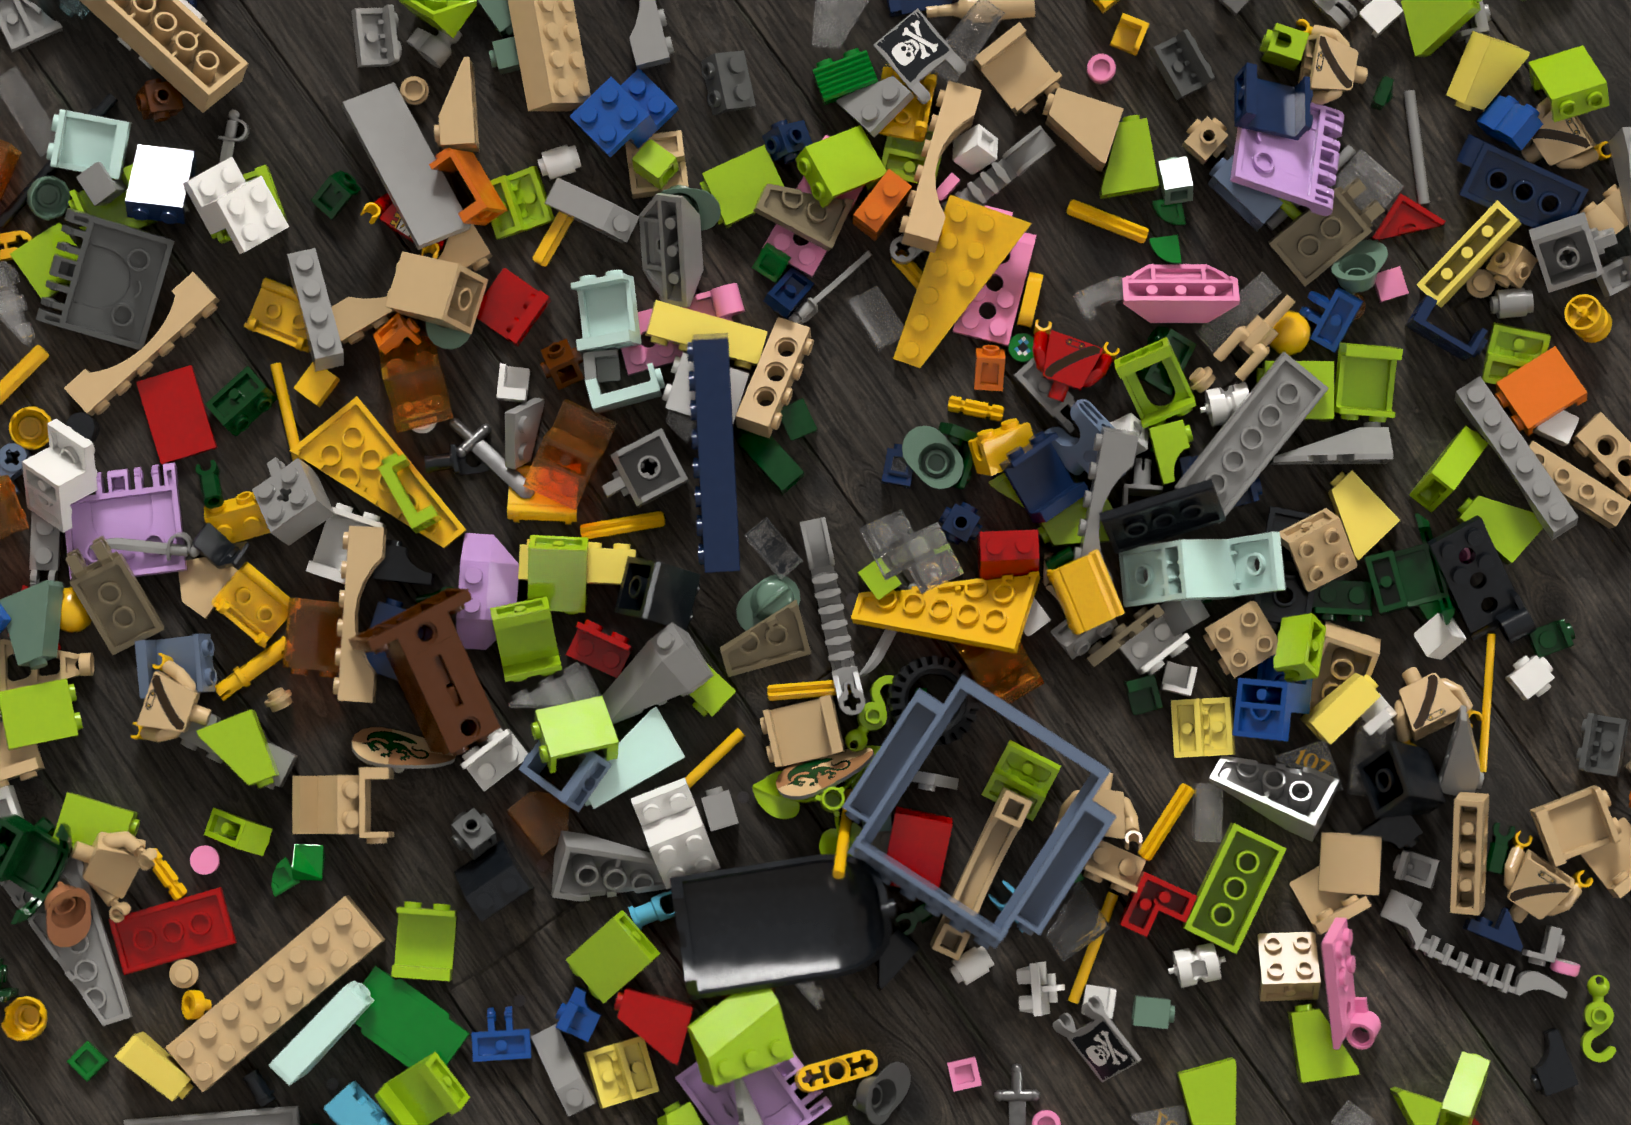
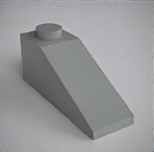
M556 178L544 204L619 243L628 242L639 219V216L560 178Z
M1460 705L1438 776L1442 792L1457 796L1460 792L1475 793L1476 789L1482 788L1484 773L1480 772V760L1467 708L1463 705Z
M556 1023L531 1036V1039L569 1117L591 1106L596 1102V1099L561 1030L556 1028Z

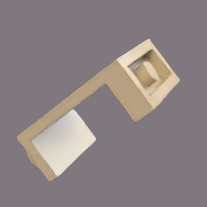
M1020 22L976 55L973 61L1015 115L1021 111L1024 114L1030 112L1038 105L1036 100L1045 93L1048 97L1049 93H1054L1057 87H1060L1058 82L1062 78V74L1059 71L1055 73L1025 35L1026 29Z
M832 695L772 710H763L764 717L760 718L763 735L768 734L770 745L766 746L769 762H775L776 767L779 768L846 752Z
M390 767L359 768V838H367V844L387 843V838L394 837V832H371V780L394 779V771Z
M359 775L292 776V834H359Z

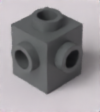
M475 808L469 812H461L455 817L453 824H451L452 842L460 851L465 849L473 860L497 843L496 832L492 829L494 827L493 823L485 813L480 815Z

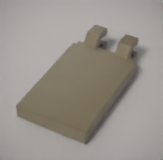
M1358 177L1344 189L1341 186L1332 188L1334 191V203L1331 215L1321 216L1312 213L1310 208H1308L1268 241L1270 246L1305 287L1372 232L1370 229L1373 226L1371 222L1385 211L1376 199L1364 207L1362 211L1353 202L1355 198L1367 189Z
M101 536L93 540L91 545L98 561L87 566L78 548L67 553L68 557L65 560L73 572L69 583L113 656L135 645V641L145 640L163 631L164 625L122 553L118 554L117 551L112 553L105 537Z

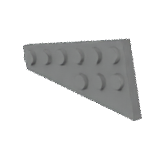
M70 853L68 862L58 882L61 881L65 885L84 889L90 895L91 924L87 935L79 943L71 947L54 945L47 935L44 904L28 919V922L53 958L57 960L65 971L66 976L81 993L84 1001L100 1023L105 1026L133 1016L93 889L82 877L84 862L71 858ZM10 880L0 882V885L4 887L13 903L19 909L34 896Z

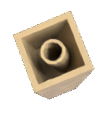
M1057 87L1055 95L1049 93L1043 110V115L1048 116L1045 124L1094 169L1102 172L1124 108Z
M402 251L400 260L396 265L392 286L387 294L385 307L405 316L472 334L488 279L457 263Z

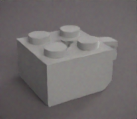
M1585 212L1529 230L1548 293L1600 276L1604 271L1599 255L1605 253L1604 248L1618 244L1613 228L1598 231L1597 228L1590 229ZM1569 250L1570 253L1564 255L1563 251Z
M662 428L610 455L618 470L612 473L614 480L603 485L602 488L607 497L620 491L624 497L631 494L637 508H640L688 483L689 480ZM648 461L652 465H658L654 469L655 474L651 476L648 472L642 473L645 469L644 464Z
M275 457L267 463L271 477L252 489L270 533L288 546L335 514L318 475L299 458L286 466Z

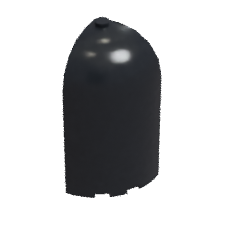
M819 854L671 877L672 900L680 936V949L688 1000L839 978L860 972L875 963L890 945L892 933L890 918L896 917L894 900L887 899L886 888L879 873L864 860L847 855L844 877L836 879L833 877L835 854Z

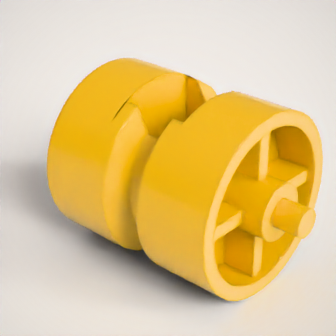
M1588 294L1575 296L1565 307L1564 317L1567 324L1583 341L1589 343L1599 342L1610 333L1612 328L1611 316L1594 296Z

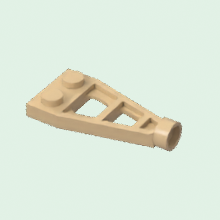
M0 639V691L65 678L68 680L78 676L94 675L93 653L76 654L58 650L56 658L60 660L59 673L41 676L40 670L35 669L31 670V674L27 678L11 681L8 678L7 658L14 654L11 640ZM77 661H78L79 670H78L77 667H76V662H77Z

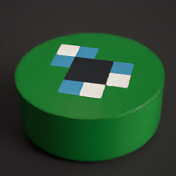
M1020 333L1012 337L1008 345V352L1011 358L1020 363L1030 361L1034 357L1032 352L1034 338L1026 333Z

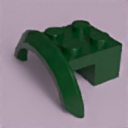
M1417 513L1415 517L1423 544L1395 552L1390 550L1365 557L1378 609L1382 616L1439 601L1445 625H1448L1454 615L1446 583L1427 544L1428 541L1433 539L1430 523Z
M17 814L0 818V882L10 880L34 895L21 909L16 911L11 921L12 925L26 921L33 916L44 904L46 896L54 889L61 877L72 850L71 829L68 824L61 823L55 835L59 838L58 841Z

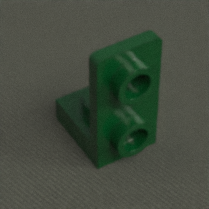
M941 422L938 431L946 436L952 445L959 446L958 452L963 459L964 465L962 476L951 488L963 490L972 475L973 458L968 441L976 438L977 433L955 424Z

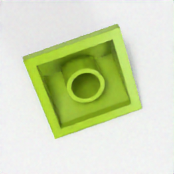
M398 0L417 18L451 38L456 36L477 6V0Z
M1395 1086L1390 1089L1408 1125H1436L1442 1107L1441 1102Z

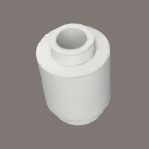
M566 144L541 152L543 158L538 159L542 176L548 175L550 180L576 172V168L582 167L575 145L568 147Z
M974 946L961 954L959 961L955 959L951 961L953 967L950 968V971L958 984L963 981L967 986L990 971L989 968L994 966V962L984 947L976 948Z

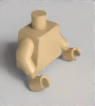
M1109 773L1092 799L1116 815L1115 820L1104 836L1125 839L1124 847L1126 850H1129V842L1135 841L1138 843V849L1140 850L1143 837L1139 832L1137 813L1131 800L1124 796V792L1111 790L1114 773ZM1080 790L1073 791L1061 805L1054 829Z
M128 831L100 832L92 846L76 841L71 852V858L84 862L83 879L90 884L107 906H112L109 916L115 923L123 921L124 915L129 914L131 911V906L127 902H119V898H124L139 867L142 870H149L155 865L152 860L157 857V851L154 848L145 850L146 841L137 839Z

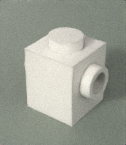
M1525 655L1512 665L1515 670L1505 677L1522 700H1528L1534 694L1540 697L1552 687L1549 682L1555 678L1551 674L1553 668L1544 657L1539 659L1537 655L1530 658Z

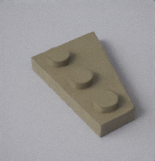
M767 184L763 188L753 211L829 252L835 244L854 200L834 198L827 207L822 208L818 200L810 193L802 192L799 189Z
M797 599L720 647L728 677L811 654Z
M1158 604L1151 609L1145 605L1133 615L1136 620L1126 627L1122 623L1111 632L1112 639L1105 644L1100 640L1087 651L1090 656L1085 659L1091 668H1094L1123 646L1129 639L1144 630L1152 621L1165 614V612Z

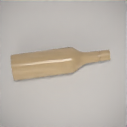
M959 0L953 4L926 6L927 18L955 16L969 23L1035 17V1Z

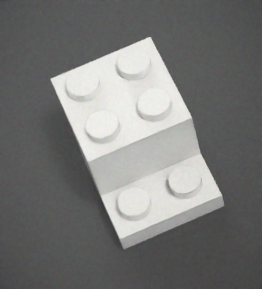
M233 157L182 183L210 235L226 229L239 254L250 250L289 227L262 175L246 182Z
M55 419L47 423L49 447L22 461L27 508L64 533L72 528V508L70 504L98 490L97 470L95 468V448L93 443L75 432L71 427Z
M685 778L631 798L649 850L666 889L671 888V877L720 869L719 862Z

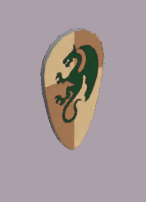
M383 727L362 729L354 735L351 742L352 752L358 759L377 767L393 768V771L396 773L403 772L404 768H434L445 766L455 761V756L452 754L443 755L442 753L431 752L423 737Z
M864 748L859 752L845 749L846 752L793 764L785 768L778 775L776 780L778 793L792 800L816 796L829 787H836V785L862 770L874 758V751L871 748Z

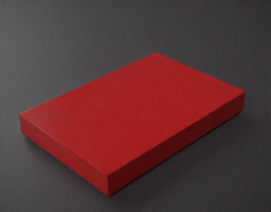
M192 365L136 382L161 465L217 448Z

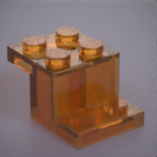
M420 336L422 343L418 346L412 340L402 342L398 348L392 349L386 355L378 349L383 381L391 403L397 433L453 418L449 389L440 362L438 347L433 344L428 336Z
M565 399L552 428L543 437L523 486L576 510L589 481L597 473L618 423Z
M1021 641L1017 653L952 642L967 670L971 673L972 679L1008 704L1044 684L1040 673L1029 659Z

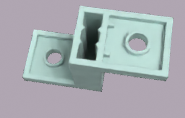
M1268 532L1231 539L1176 540L1141 546L1119 553L1124 607H1136L1169 601L1220 600L1285 590L1280 532ZM1257 558L1260 563L1258 571L1255 569V559ZM1145 570H1147V572H1148V579H1147V581L1144 580V571H1145Z

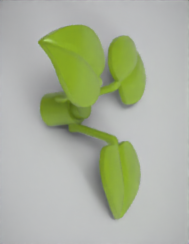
M871 745L865 748H871L874 751V755H876L881 746ZM869 764L845 780L846 783L842 787H829L822 795L806 799L792 800L778 793L776 780L782 771L774 772L755 783L752 790L755 799L765 812L777 819L783 820L797 816L800 809L799 802L819 801L821 807L826 812L833 813L836 829H828L823 833L819 842L820 854H836L840 827L839 810L845 801L843 792L850 786L852 789L855 788ZM853 822L848 851L862 831V828Z

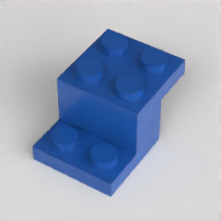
M638 68L621 86L610 77L570 115V118L611 158L628 140L637 149L640 148L679 108Z
M1275 655L1259 663L1257 679L1238 678L1233 736L1288 741L1291 713L1310 714L1313 679L1287 682L1284 679L1285 673L1277 672L1274 669L1273 659Z

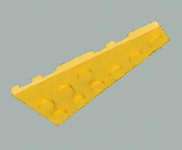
M949 195L944 210L945 220L935 253H929L893 359L921 368L1032 223Z
M357 396L289 450L410 527L378 467L383 465L381 461L394 453H397L398 456L404 453ZM408 459L410 465L398 471L397 476L417 513L433 505L441 518L437 523L418 533L445 549L467 530Z
M1039 571L1017 577L1011 574L992 580L978 578L938 583V586L934 587L912 586V589L893 590L880 600L876 599L871 591L861 592L858 594L851 620L854 624L1017 653L1041 576Z

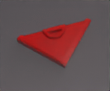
M1400 193L1371 239L1378 241L1441 227L1446 221Z

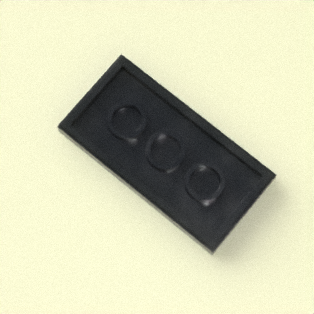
M1212 479L1099 513L1115 554L1226 520Z

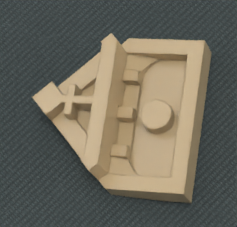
M206 557L186 560L187 571L178 572L182 602L207 619L215 608L211 604L212 599L238 570L233 566L218 569Z

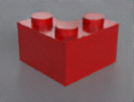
M1142 871L1136 883V886L1139 888L1136 893L1132 892L1118 924L1147 937L1159 911L1186 923L1198 896Z

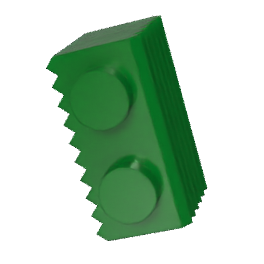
M859 48L852 49L843 53V59L833 62L832 58H828L816 63L817 68L812 70V74L824 106L836 102L845 95L878 82L867 50L860 52Z

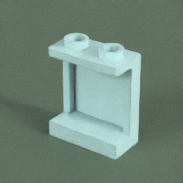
M60 109L59 115L54 114L51 131L56 132L54 143H49L46 159L51 160V167L79 172L85 171L96 162H101L111 178L122 179V168H124L132 122Z
M610 270L605 272L606 276L597 278L596 275H585L579 277L580 281L570 283L571 289L576 290L578 293L583 336L582 339L576 340L577 351L615 350L641 345L633 276L624 274L623 270Z
M649 363L647 367L651 378L650 381L605 394L601 393L600 385L596 378L586 380V387L595 414L662 396L660 389L665 388V383L660 368L654 369L653 363Z

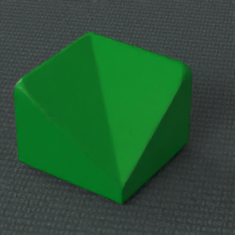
M294 844L292 860L293 880L322 881L325 860L323 845Z

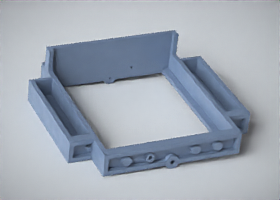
M965 675L961 676L944 703L919 688L842 806L847 810L845 815L858 824L861 820L866 822V825L857 836L848 853L854 858L864 860L879 873L882 881L887 885L894 882L900 886L901 890L899 892L912 901L917 897L926 903L924 908L937 917L943 914L950 919L948 924L959 932L964 933L967 930L975 935L973 940L982 947L988 949L992 946L996 949L1014 920L1019 922L1017 927L1030 936L1034 932L1038 935L1041 934L1110 828L1116 815L1092 799L1111 770ZM968 693L1091 772L994 924L871 844Z

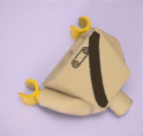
M1305 19L1296 21V25L1304 26L1306 28L1304 32L1311 35L1308 37L1304 49L1299 82L1304 76L1310 77V89L1313 90L1311 102L1324 105L1340 98L1343 92L1351 91L1354 82L1363 84L1368 76L1367 68L1357 66L1358 51L1350 47V43L1337 29L1320 25L1311 27Z
M1548 97L1542 100L1536 108L1540 113L1538 118L1543 125L1531 138L1534 143L1521 151L1528 162L1534 164L1544 157L1549 166L1556 164L1560 169H1581L1598 160H1605L1612 156L1611 153L1604 155L1601 151V147L1608 144V142L1604 141L1596 145L1578 116L1554 123L1552 120L1551 103Z
M158 653L162 657V663L160 665L152 664V667L159 671L153 674L138 722H133L132 724L137 725L139 729L137 735H131L132 739L149 740L159 743L178 738L181 732H188L191 722L207 726L210 720L212 710L197 705L200 692L196 690V683L184 668L174 662L172 657L163 653Z
M1416 667L1409 668L1402 673L1401 676L1407 686L1399 690V699L1394 704V710L1397 715L1393 717L1398 741L1416 746L1410 741L1412 737L1414 741H1417L1454 723L1460 705L1466 706L1469 718L1474 714L1478 721H1482V714L1472 710L1473 704L1461 685L1447 678H1440L1436 673L1422 678Z
M1521 831L1517 832L1513 837L1515 847L1511 848L1504 865V886L1508 889L1507 898L1514 903L1509 910L1512 920L1522 923L1529 913L1541 920L1546 915L1554 916L1570 910L1582 894L1581 889L1591 886L1593 878H1588L1583 884L1580 881V876L1584 873V870L1577 871L1570 877L1528 849L1525 853L1524 849L1532 843L1533 838L1530 835L1527 843L1522 844L1518 839Z

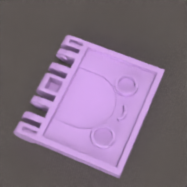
M1311 102L1310 114L1313 115V123L1310 130L1306 131L1298 141L1238 127L1230 181L1308 207L1312 213L1321 216L1331 215L1334 191L1326 186L1331 187L1336 183L1340 142L1333 138L1337 139L1342 135L1344 113Z
M176 463L163 464L165 483L163 486L159 465H152L153 487L144 488V473L141 467L134 468L135 489L132 490L128 469L107 471L108 493H105L102 472H97L98 490L96 494L87 495L70 504L72 508V528L65 532L67 553L78 548L88 566L98 561L90 546L93 544V540L104 536L105 539L126 538L167 543L171 536L178 532H183ZM175 537L173 544L185 545L184 538ZM111 549L112 553L116 551L118 554L122 553L135 577L187 571L186 556L172 555L169 561L166 559L167 555ZM69 567V575H70V579H71V578H72L71 574H72L73 572L71 571V569H70V567Z
M794 1051V1058L742 1077L764 1125H808L833 1106L828 1097L825 1096L807 1109L805 1105L823 1092L822 1089L809 1092L800 1100L794 1092L797 1089L795 1081L791 1085L786 1081L796 1074L800 1068L804 1067ZM697 1061L675 1077L709 1125H739L734 1080L717 1087L703 1083ZM807 1072L806 1076L802 1078L803 1083H808L812 1076Z

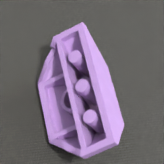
M465 533L458 588L468 589L472 600L464 604L466 608L456 614V631L464 649L486 650L497 640L490 608L517 603L519 563L494 535Z

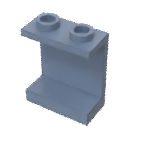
M193 634V636L135 641L140 699L146 698L153 674L159 671L152 667V664L160 665L162 663V657L158 653L172 657L176 664L184 668L196 683V690L198 692H216L217 673L213 667L215 647L211 640V634Z

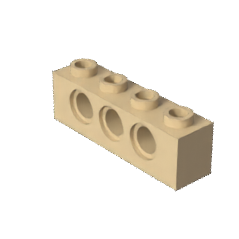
M780 317L777 318L737 411V428L766 438H770L773 429L778 430L783 414L780 413L784 404L788 405L792 398L793 389L791 386L793 381H798L801 377L804 367L801 363L804 355L809 356L813 348L814 340L811 339L810 327ZM784 351L793 352V354L788 357L780 355ZM775 375L783 377L780 381L770 380ZM763 400H769L773 402L769 406H762L759 404Z
M1599 412L1571 438L1575 442L1573 447L1580 455L1585 458L1589 456L1594 461V469L1602 477H1609L1616 484L1614 489L1619 495L1626 499L1628 497L1631 499V470L1628 476H1623L1618 471L1620 461L1627 462L1631 469V442L1602 412ZM1600 440L1609 443L1610 453L1608 455H1602L1598 451L1597 446Z
M1535 441L1527 443L1569 504L1609 529L1618 525L1631 501Z
M1460 792L1454 799L1450 913L1480 915L1485 907L1489 794Z

